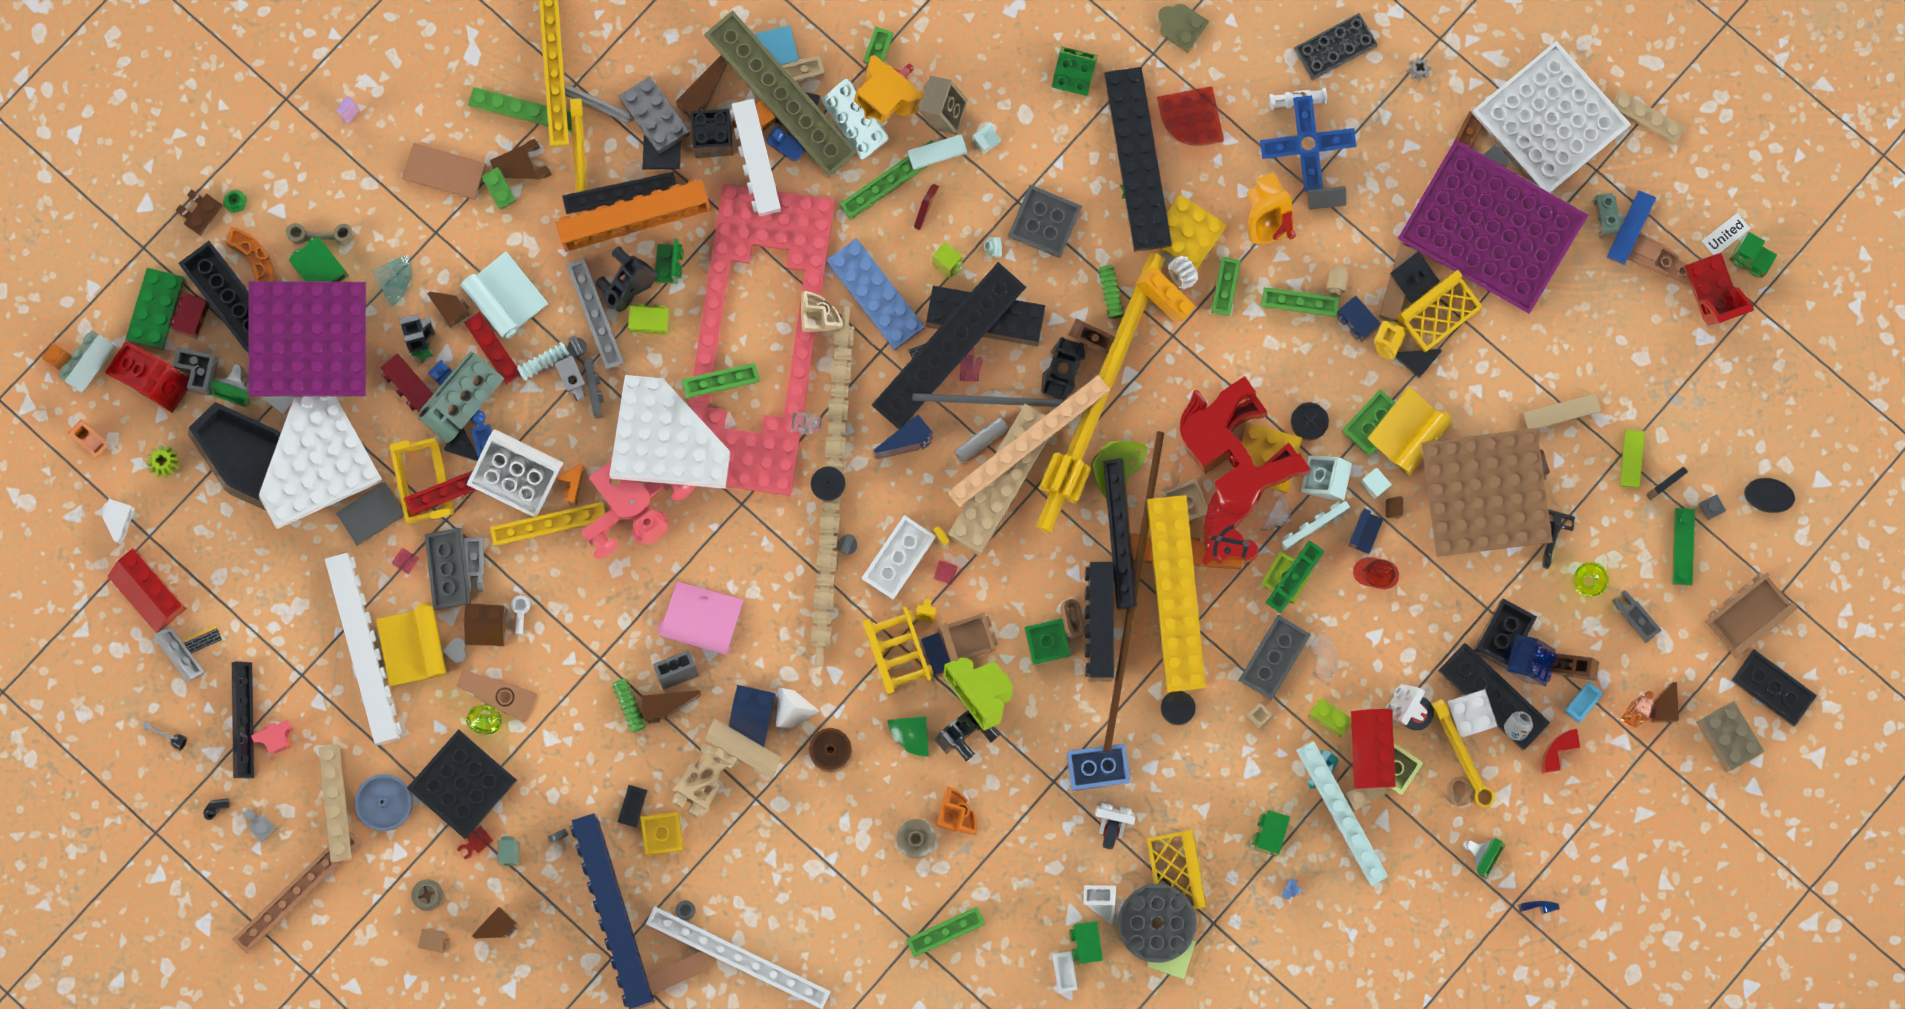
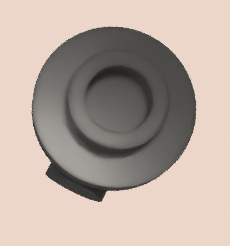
M573 336L569 338L567 348L572 356L580 357L585 354L587 345L583 339Z
M847 534L841 537L838 542L839 550L846 555L854 553L857 549V541L854 536Z

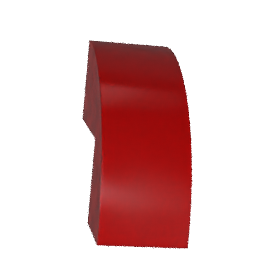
M1572 729L1559 735L1548 745L1542 759V774L1561 770L1558 752L1580 748L1577 729Z

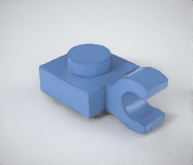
M1289 878L1281 897L1289 900L1291 896L1299 895L1302 888L1296 886L1298 881Z

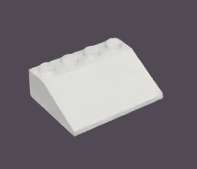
M494 429L486 442L467 485L532 517H536L556 480L563 462Z

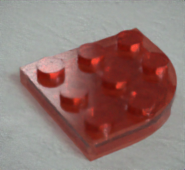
M1212 86L1157 97L1162 123L1168 133L1176 140L1192 146L1224 142Z

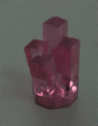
M974 347L960 362V381L979 382V372L983 359L981 357L976 358L974 364Z

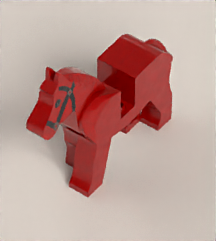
M1244 376L1220 392L1215 401L1208 407L1207 401L1200 391L1194 390L1180 420V433L1185 449L1205 474L1228 458H1230L1229 461L1234 467L1233 470L1215 481L1216 491L1210 500L1205 516L1203 537L1206 554L1202 561L1203 565H1207L1211 561L1221 564L1229 559H1239L1246 562L1255 560L1258 556L1257 544L1252 540H1244L1243 536L1235 528L1254 511L1265 489L1282 484L1290 478L1307 476L1311 473V469L1300 453L1297 454L1289 442L1264 465L1255 467L1246 448L1232 433L1240 424L1248 420L1267 416V410L1256 396L1255 389Z

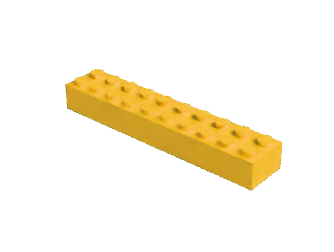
M1187 496L1147 499L1166 692L1205 689L1206 683Z

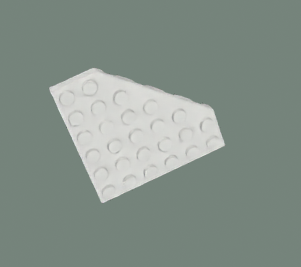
M625 375L610 479L726 489L730 451L663 378Z
M296 397L293 399L259 493V498L276 529L382 481L336 397Z

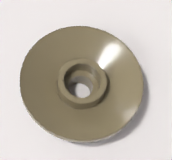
M919 819L909 820L898 830L897 845L904 855L910 858H922L932 851L935 845V833L927 822ZM913 836H918L920 841L914 843L912 841Z

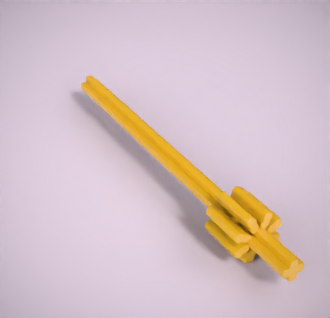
M1150 252L1141 275L1147 269L1157 268L1161 271L1165 258L1160 254ZM1137 285L1099 373L1100 378L1110 391L1149 300V297ZM1110 392L1083 412L1065 456L1061 453H1054L1050 459L1039 486L1041 491L1046 492L1048 498L1035 527L1044 533H1052L1065 501L1075 504L1079 500L1091 468L1084 464L1082 459Z

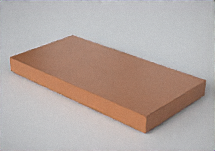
M413 143L402 179L475 200L486 163Z

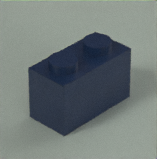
M1356 295L1341 307L1337 313L1340 323L1344 326L1347 325L1351 330V335L1361 342L1379 328L1381 324Z

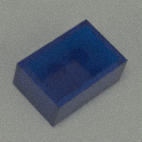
M1516 634L1506 671L1526 683L1546 687L1547 682L1551 679L1550 670L1556 660V650L1538 638Z

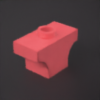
M286 720L277 725L275 723L269 724L264 727L265 730L251 735L254 743L264 744L268 753L273 755L290 748L288 734L293 730V726L290 721Z

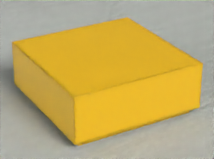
M940 526L935 527L933 534L944 548L949 544V538Z

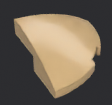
M802 291V332L840 329L843 327L842 319L834 306L830 309L829 305L824 302L825 298L812 292Z

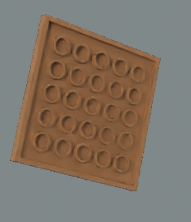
M1538 428L1421 443L1436 557L1553 542Z

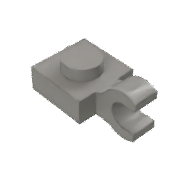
M249 808L242 813L252 823L248 828L261 842L277 829L264 814L258 817Z

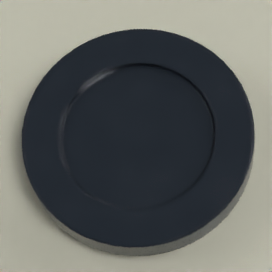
M822 467L811 478V489L814 495L823 501L836 500L845 490V478L834 467Z
M1184 691L1168 693L1161 703V714L1172 725L1187 724L1191 721L1196 711L1193 698Z

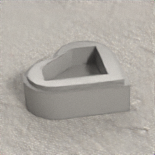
M454 638L443 649V652L455 663H462L466 659L464 651L466 648L465 641L461 638Z

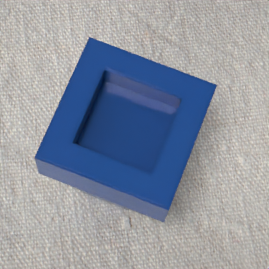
M440 360L428 374L441 386L453 371Z

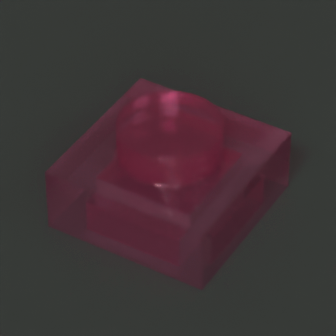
M401 548L391 564L409 575L419 558Z
M939 560L934 579L952 585L958 566Z

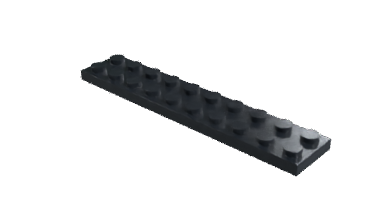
M1142 67L1104 72L1133 250L1138 252L1171 247L1172 242Z
M997 262L872 403V406L896 428L900 429L925 402L912 401V394H932L1027 287L1002 264Z

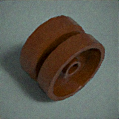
M822 729L811 739L809 746L810 758L821 771L829 773L838 772L845 768L851 760V742L847 735L839 729ZM834 747L833 753L827 752V748Z

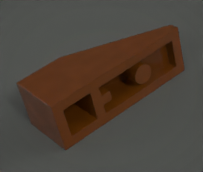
M1537 651L1534 670L1596 681L1599 661L1592 657Z
M701 691L642 696L643 718L649 724L660 723V719L667 718L699 698Z

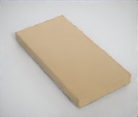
M713 719L705 740L768 777L772 778L781 758L780 756L717 719Z

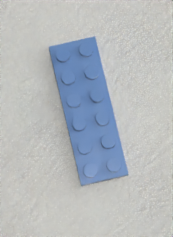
M857 238L826 260L827 264L894 351L925 329V326Z

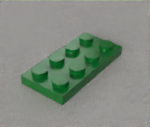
M146 268L126 335V341L164 350L171 327V320L175 314L185 280L183 276Z

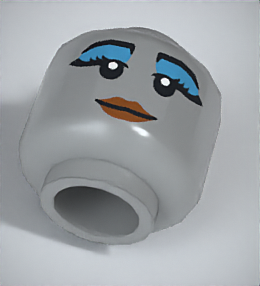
M1525 712L1512 713L1504 724V730L1512 740L1525 739L1533 728L1532 719Z

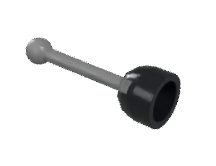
M144 722L142 725L143 729H149L169 739L171 746L178 751H181L187 743V737L184 735L175 734L170 736L150 726L148 722Z

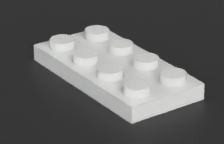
M904 515L861 579L894 600L936 536Z

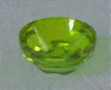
M1586 562L1576 569L1573 582L1579 593L1584 596L1595 597L1607 589L1609 576L1602 565L1596 562ZM1589 575L1594 578L1593 586H1586L1584 584L1585 576Z
M484 704L471 708L467 714L466 722L469 728L477 733L493 734L500 729L502 716L494 707ZM482 710H483V711H488V712H490L491 714H490V715H484V714L481 713V711H482Z

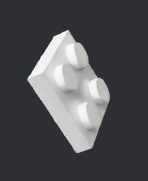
M1485 689L1448 700L1460 738L1498 726Z

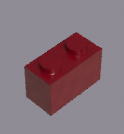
M185 293L179 299L177 315H174L171 320L172 329L177 333L197 339L210 306L208 301Z

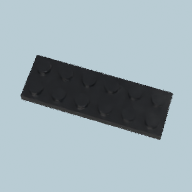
M1466 643L1438 670L1463 695L1485 689L1498 724L1497 727L1505 735L1507 734L1504 730V724L1510 715L1514 712L1527 713L1533 722L1532 730L1525 739L1512 740L1522 751L1550 723Z

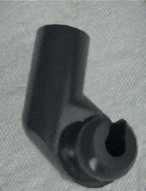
M229 798L211 800L203 811L204 818L212 820L220 809L230 808Z

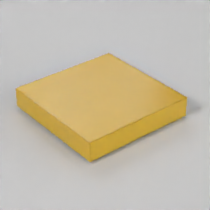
M679 812L640 817L645 856L684 851Z

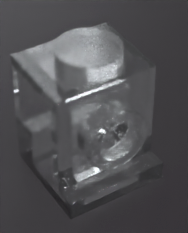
M808 412L793 413L791 432H801L804 435L820 432L822 417Z

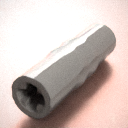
M999 417L955 449L954 453L964 464L978 452L991 445L993 441L1007 432L1009 428L1003 419Z

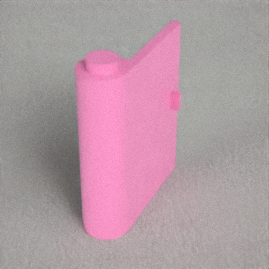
M677 582L665 619L660 621L657 632H660V637L728 655L733 632L744 600Z

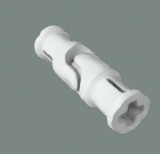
M1326 88L1317 91H1310L1308 89L1293 93L1285 92L1281 95L1269 94L1270 110L1273 111L1275 108L1283 107L1291 109L1294 106L1293 98L1302 97L1301 93L1304 96L1312 95L1313 104L1323 103L1326 105Z

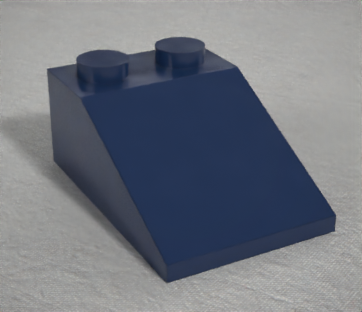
M917 415L873 450L874 458H886L918 451L920 448L924 450L932 443L933 432L923 419Z
M737 685L729 727L764 747L776 694Z

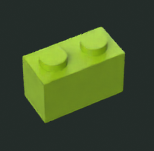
M944 242L932 256V265L949 279L952 275L957 276L962 270V255Z
M645 304L630 306L629 332L668 335L669 310L665 306L654 305V308L646 307Z
M1322 698L1317 701L1308 715L1339 737L1343 736L1351 724V717Z

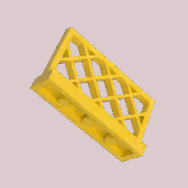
M1459 270L1452 272L1396 316L1399 323L1402 322L1424 352H1427L1483 308L1462 280V274ZM1459 284L1463 289L1462 296L1453 295L1455 285ZM1441 296L1449 297L1448 307L1439 306ZM1453 298L1462 299L1461 309L1452 308ZM1465 300L1472 301L1476 308L1472 311L1464 310ZM1427 307L1435 308L1434 318L1425 317V309ZM1438 309L1448 310L1447 320L1437 319ZM1451 311L1460 312V320L1458 322L1450 321ZM1413 318L1421 319L1420 329H1413L1409 321ZM1424 320L1433 321L1432 331L1423 330ZM1437 322L1446 323L1444 333L1436 332ZM1423 333L1432 334L1431 343L1427 346L1422 341Z
M1194 830L1147 838L1154 883L1159 884L1162 878L1165 877L1173 883L1171 887L1176 885L1184 891V895L1187 893L1193 897L1194 910L1207 908ZM1182 836L1183 845L1178 851L1170 843L1174 837ZM1160 840L1166 844L1160 854L1153 850L1152 841ZM1168 846L1177 852L1171 862L1162 856ZM1179 854L1186 858V865L1182 870L1173 864ZM1160 858L1169 863L1163 873L1156 869V863ZM1171 865L1180 871L1175 881L1165 875ZM1182 874L1189 877L1190 880L1186 889L1176 883Z

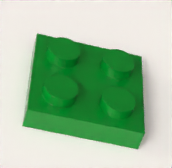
M1062 619L1024 627L1033 665L1071 657Z

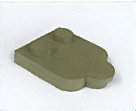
M1177 4L1173 8L1165 6L1160 9L1158 14L1159 21L1162 23L1160 28L1162 36L1187 53L1209 23L1207 19L1184 4Z

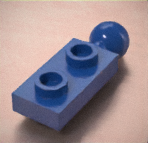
M478 410L470 419L476 425V428H472L471 431L478 458L492 433L490 424H483L486 416L481 410Z

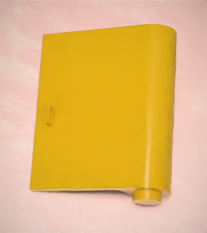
M1408 386L1367 439L1400 471L1411 476L1424 460L1421 443L1439 441L1451 426L1452 417L1445 411H1436L1411 386Z
M428 603L418 604L414 611L376 619L389 687L447 674L433 606H429Z

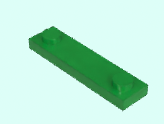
M1674 509L1672 585H1693L1695 509Z
M1309 540L1265 604L1281 614L1325 551Z

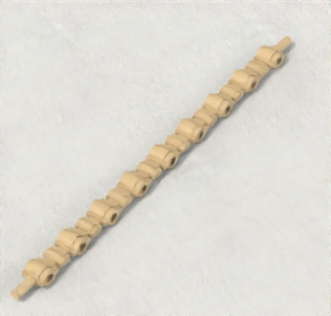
M850 307L842 308L843 327L836 329L834 334V345H839V347L834 349V360H837V362H832L831 382H835L836 385H832L831 397H835V399H830L828 420H833V423L829 422L828 434H832V437H827L825 457H830V460H826L825 467H834L841 473L843 471V461L839 460L845 457L846 438H841V435H845L846 423H842V421H847L849 401L844 400V398H848L849 386H845V383L850 384L852 363H847V360L851 361L852 349H849L848 346H853L854 326H849ZM840 499L823 501L822 510H826V512H821L819 533H824V536L820 535L819 547L823 548V550H818L816 570L821 571V574L817 573L816 585H819L820 588H815L814 609H818V612H814L813 623L817 624V627L812 626L811 646L816 647L815 666H823L824 648H830L831 628L827 627V624L831 625L832 613H828V610H833L834 589H830V586L834 587L835 575L831 574V572H836L837 551H833V548L837 549V537L834 534H839L840 513L835 512L840 510Z

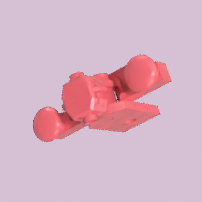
M611 460L588 477L612 508L581 531L590 545L597 549L594 552V558L603 559L615 551L618 546V540H609L606 535L610 533L608 529L622 519L633 522L632 536L638 543L649 545L656 542L667 533L669 519L663 511L657 512L656 510L649 509L650 498L663 488L665 490L671 488L674 491L671 499L673 501H681L692 494L695 486L647 482L643 485L640 481L621 480L618 485L613 486L611 485L612 479H610Z

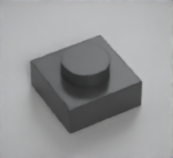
M1717 494L1699 503L1707 520L1726 511Z

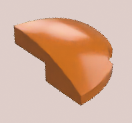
M950 786L947 787L935 826L955 832L976 835L977 820L974 810L970 811L966 804L968 799L958 790Z

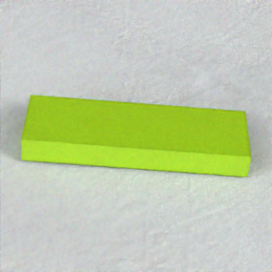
M1625 429L1619 486L1640 487L1645 431Z

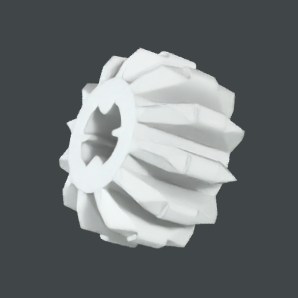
M1177 257L1168 265V273L1171 275L1174 284H1177L1180 289L1190 288L1198 280V272L1195 266H1193L1192 261H1189L1187 257Z

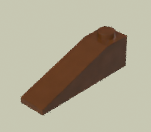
M721 55L676 100L677 107L690 119L691 111H704L708 106L728 64Z

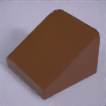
M1402 496L1386 499V518H1400L1403 515Z

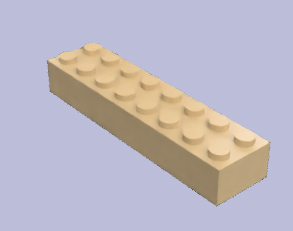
M1024 404L995 455L1046 415ZM1050 438L966 502L950 529L948 538L981 557Z

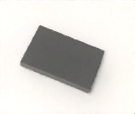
M386 482L336 513L357 546L404 516L401 505Z

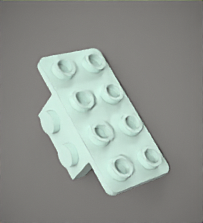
M844 79L822 98V103L848 142L855 148L859 158L866 159L888 140V135L882 128L888 121L886 120L881 124L873 117L866 119L864 110L854 102L857 89L850 79Z

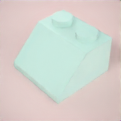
M1309 455L1307 464L1311 469V473L1304 476L1301 492L1326 499L1344 500L1352 463L1340 457Z

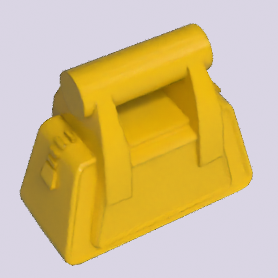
M1383 320L1374 339L1379 357L1389 360L1395 359L1407 333L1406 327Z

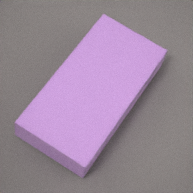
M349 96L337 108V113L347 125L359 111L354 100Z

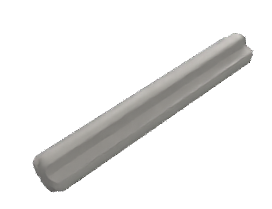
M565 85V95L567 97L582 99V103L626 123L630 122L632 116L628 111L574 87Z

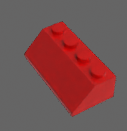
M133 548L116 562L107 575L156 633L160 632L187 609L141 554Z
M1392 708L1351 711L1354 789L1396 787Z

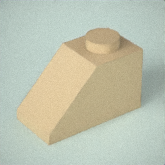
M1384 788L1353 789L1344 794V797L1354 812L1385 795L1386 792Z

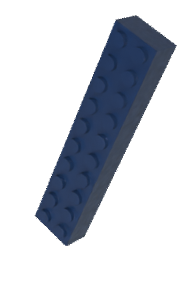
M593 813L571 820L573 824L570 826L572 836L579 843L576 845L577 853L584 860L581 866L584 875L589 876L590 882H587L590 894L592 893L595 896L596 900L593 901L595 911L600 913L601 919L598 920L601 931L606 932L607 938L604 939L607 950L611 951L613 955L610 958L612 967L618 971L619 976L616 977L618 987L623 988L625 994L622 995L623 1004L625 1007H629V1009H639L654 1004L655 1001L598 816Z

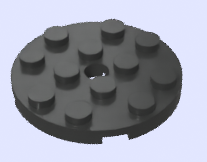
M1150 884L1135 890L1124 901L1119 912L1118 929L1122 942L1133 955L1147 962L1164 963L1178 958L1190 947L1196 934L1197 919L1192 904L1183 893L1168 885ZM1155 918H1160L1163 921V925L1159 929H1155L1152 926V921Z

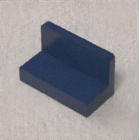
M1364 508L1361 511L1348 546L1369 554L1383 519L1370 514L1371 511Z

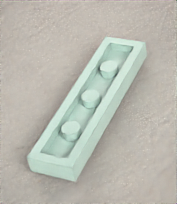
M1338 501L1330 507L1331 511L1325 514L1323 511L1315 516L1314 519L1316 521L1311 524L1306 522L1298 528L1299 532L1294 535L1291 532L1282 538L1284 541L1280 544L1283 550L1286 551L1346 512L1350 508L1348 503L1345 501L1341 504Z

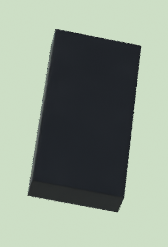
M628 785L618 823L637 828L648 790Z

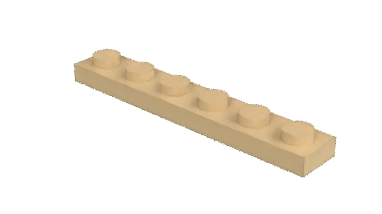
M340 745L319 747L330 860L333 863L351 860Z

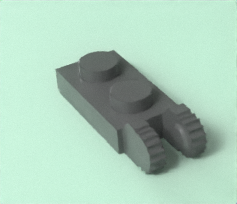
M1624 590L1621 593L1622 597L1630 606L1626 608L1617 598H1614L1612 602L1622 612V616L1643 641L1647 643L1661 629L1639 602L1635 601Z

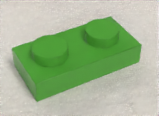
M875 27L863 63L868 64L870 57L873 55L884 62L894 35L893 32Z
M499 167L481 176L500 210L517 201Z

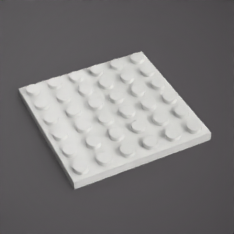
M1557 41L1471 112L1532 182L1550 193L1631 125Z

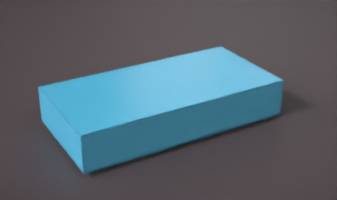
M1588 681L1565 708L1564 712L1577 723H1580L1604 693Z

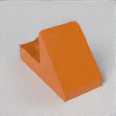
M52 343L42 356V359L59 371L71 358V354L55 343Z
M82 419L68 432L72 438L95 458L109 446Z
M581 464L556 478L560 483L570 484V487H566L565 498H567L569 504L573 505L577 503L584 473V466Z

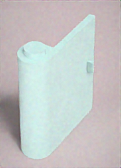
M506 251L480 273L469 276L460 285L502 338H512L517 333L516 330L549 304Z

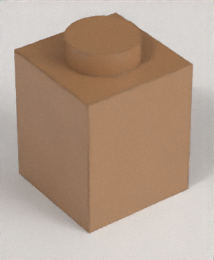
M422 929L418 948L444 953V950H447L449 947L450 938H447L448 934Z

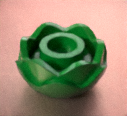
M234 189L225 194L223 205L229 212L235 213L245 209L247 197L242 191Z

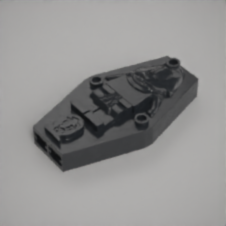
M214 402L188 428V435L226 492L266 511L259 498V493L281 433L272 427Z

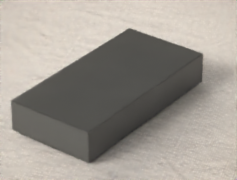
M1345 186L1308 190L1309 210L1346 206Z

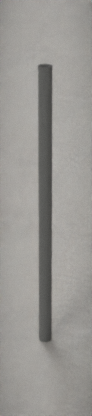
M912 394V401L1021 406L1027 404L1029 406L1058 407L1065 401L1059 399Z

